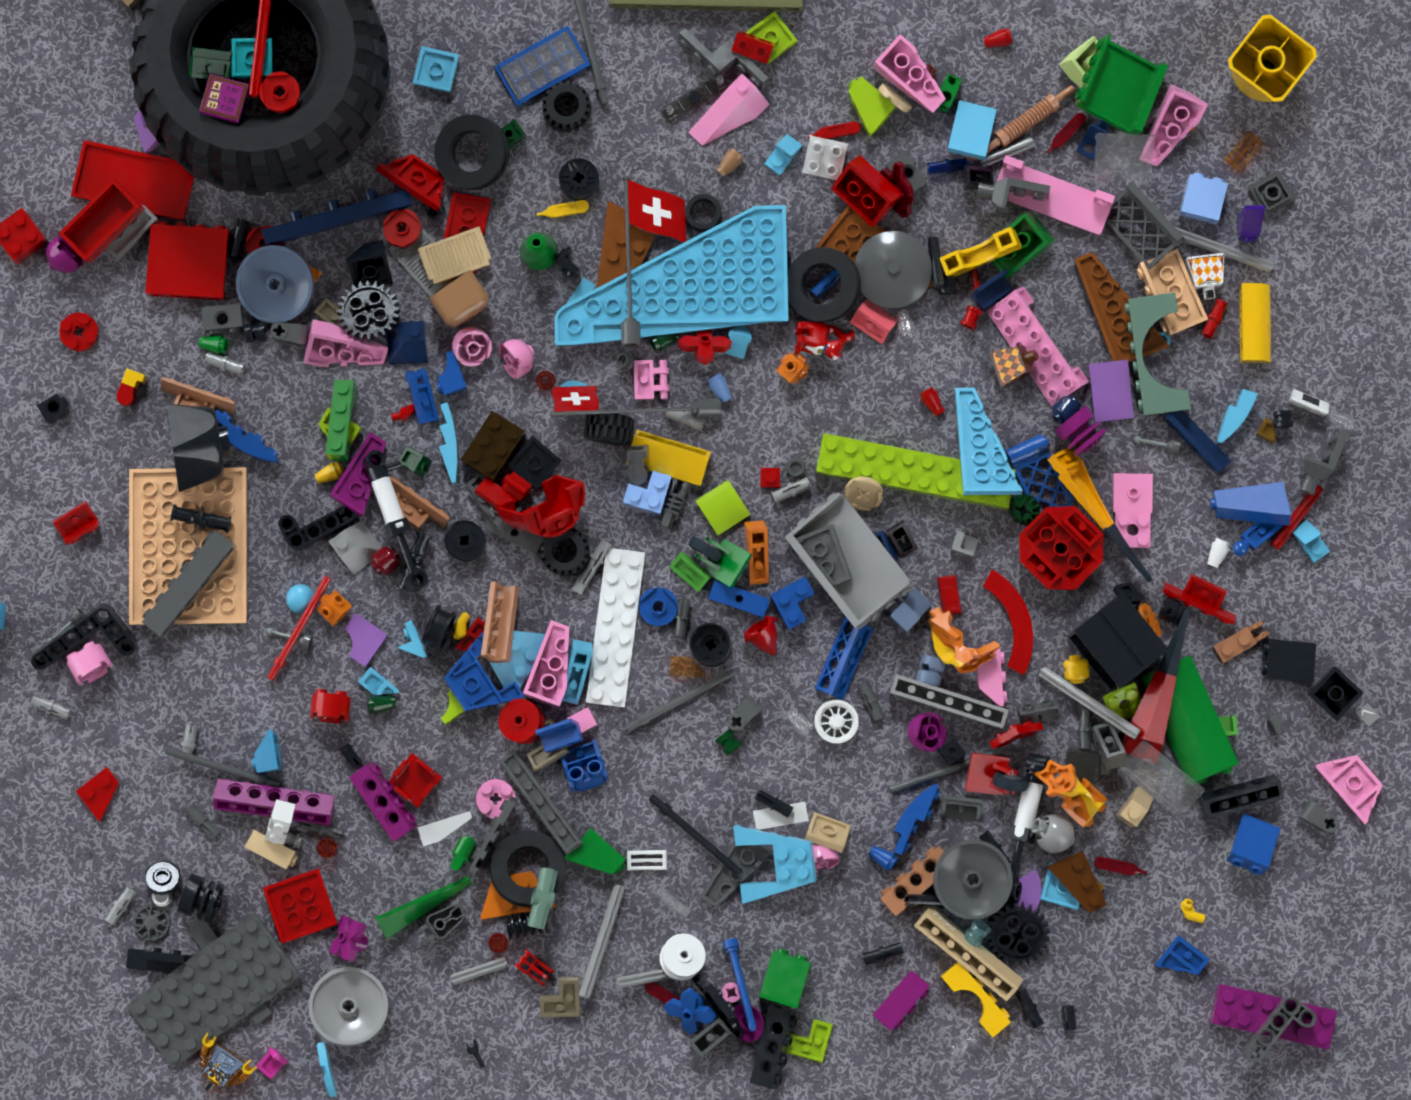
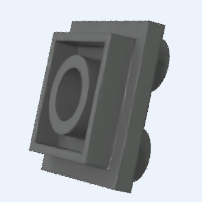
M1278 170L1248 187L1258 205H1265V217L1296 200ZM1269 188L1275 189L1277 197H1269L1267 190Z

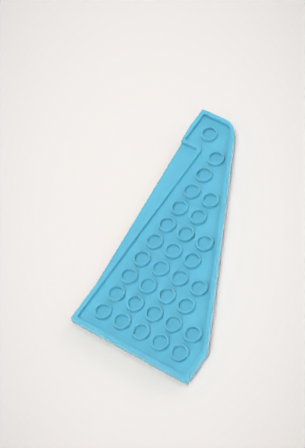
M786 205L753 206L631 270L632 318H636V321L640 322L641 338L768 322H788ZM627 273L567 303L557 311L555 315V346H577L621 340V322L628 318Z

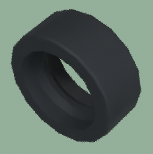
M698 194L692 197L685 208L686 221L693 230L698 232H706L717 226L721 220V206L718 200L708 194ZM700 202L711 204L715 210L713 220L707 224L697 223L692 216L693 207Z

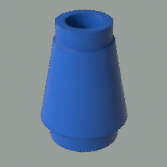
M873 846L868 854L885 871H892L899 860L895 853Z

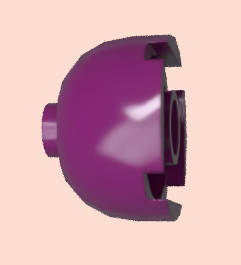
M59 234L47 246V264L54 271L57 270L65 274L72 273L85 263L81 257H78L75 250L62 237L60 238Z
M932 712L916 715L910 721L907 730L911 745L920 751L934 752L937 748H941L944 745L947 733L946 727H943L941 722L943 721L942 717Z

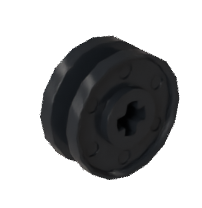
M574 158L567 161L561 167L559 185L562 192L568 198L586 200L592 197L598 189L599 173L595 165L589 160ZM577 175H581V178L584 177V179L581 180L582 183H577V181H574L577 179Z
M468 520L457 521L450 525L444 538L445 548L448 553L455 559L463 562L474 561L480 557L487 543L486 535L482 528L473 521ZM469 536V544L467 546L465 544L462 546L461 543L463 541L461 538H467Z

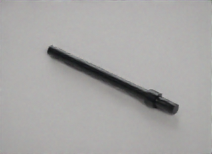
M654 794L649 798V801L660 809L659 812L662 815L668 816L737 876L740 875L743 870L676 814L668 803L662 802Z

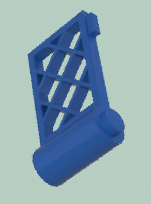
M1039 434L1005 450L1011 466L1016 470L1015 474L1025 494L1030 495L1028 490L1032 483L1041 487L1038 497L1033 496L1038 503L1039 501L1047 503L1049 507L1073 505L1072 501L1075 500L1073 494L1058 478L1060 474L1052 468L1051 464L1047 471L1037 468L1039 460L1045 457L1048 460L1051 457L1048 450L1050 443L1046 436L1043 437ZM1024 467L1033 469L1030 480L1023 478L1019 469ZM1036 470L1046 474L1043 484L1032 481ZM1049 475L1056 477L1058 481L1055 489L1045 486ZM1044 488L1054 491L1051 502L1040 499ZM1057 493L1065 496L1066 504L1059 506L1053 503Z

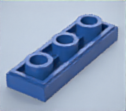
M714 580L708 597L710 600L764 618L770 599L734 586L731 588ZM741 596L743 601L738 603L735 598Z

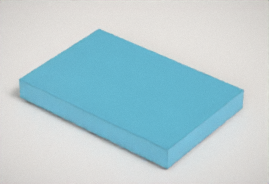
M959 100L947 151L985 160L997 109Z

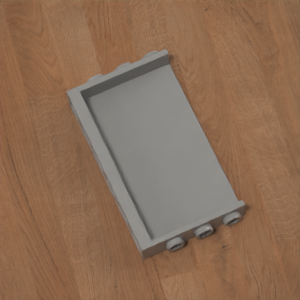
M838 492L837 494H831L826 499L827 502L824 505L814 508L811 512L812 515L807 519H801L797 523V527L785 538L854 628L861 629L868 622L877 620L881 616L880 612L885 608L890 609L894 606L897 598L906 596L914 584L847 498ZM833 524L853 579L833 586L796 538Z

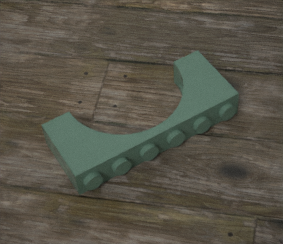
M1175 292L1128 299L1129 303H1125L1126 315L1131 316L1128 330L1129 334H1133L1134 342H1130L1132 354L1136 353L1137 360L1133 361L1134 373L1139 375V380L1136 381L1137 392H1141L1142 400H1138L1139 411H1143L1144 415L1191 409L1188 389H1175L1158 382L1147 370L1142 354L1144 338L1150 327L1160 318L1178 312Z

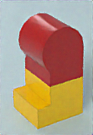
M126 368L117 392V401L124 407L134 405L139 383L145 384L147 376Z

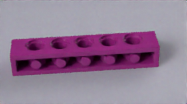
M218 779L213 795V808L216 810L271 817L275 805L273 800L277 799L288 803H296L292 821L330 826L335 801L334 796L327 793L320 794L307 790L299 791L290 788L272 787L270 785H257L250 782H237L230 779Z

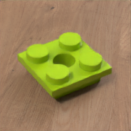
M1134 682L1103 696V700L1108 709L1123 719H1128L1134 715L1141 697ZM1126 700L1125 703L1120 705L1121 701Z

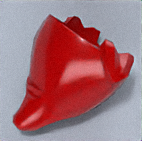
M764 616L766 619L756 622L747 631L745 630L744 642L748 643L750 641L758 649L773 656L777 654L775 622L778 619L772 616Z

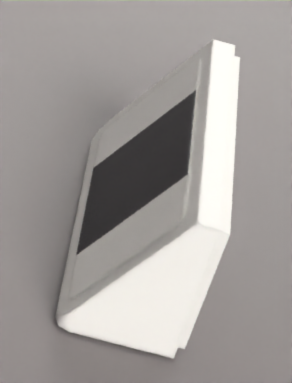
M1295 389L1292 391L1288 401L1290 404L1322 417L1328 414L1329 403Z

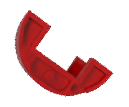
M556 474L542 482L546 501L532 506L523 512L516 511L512 499L496 507L500 518L512 528L542 537H557L571 529L580 516L578 514L581 506L584 507L585 485L582 481Z

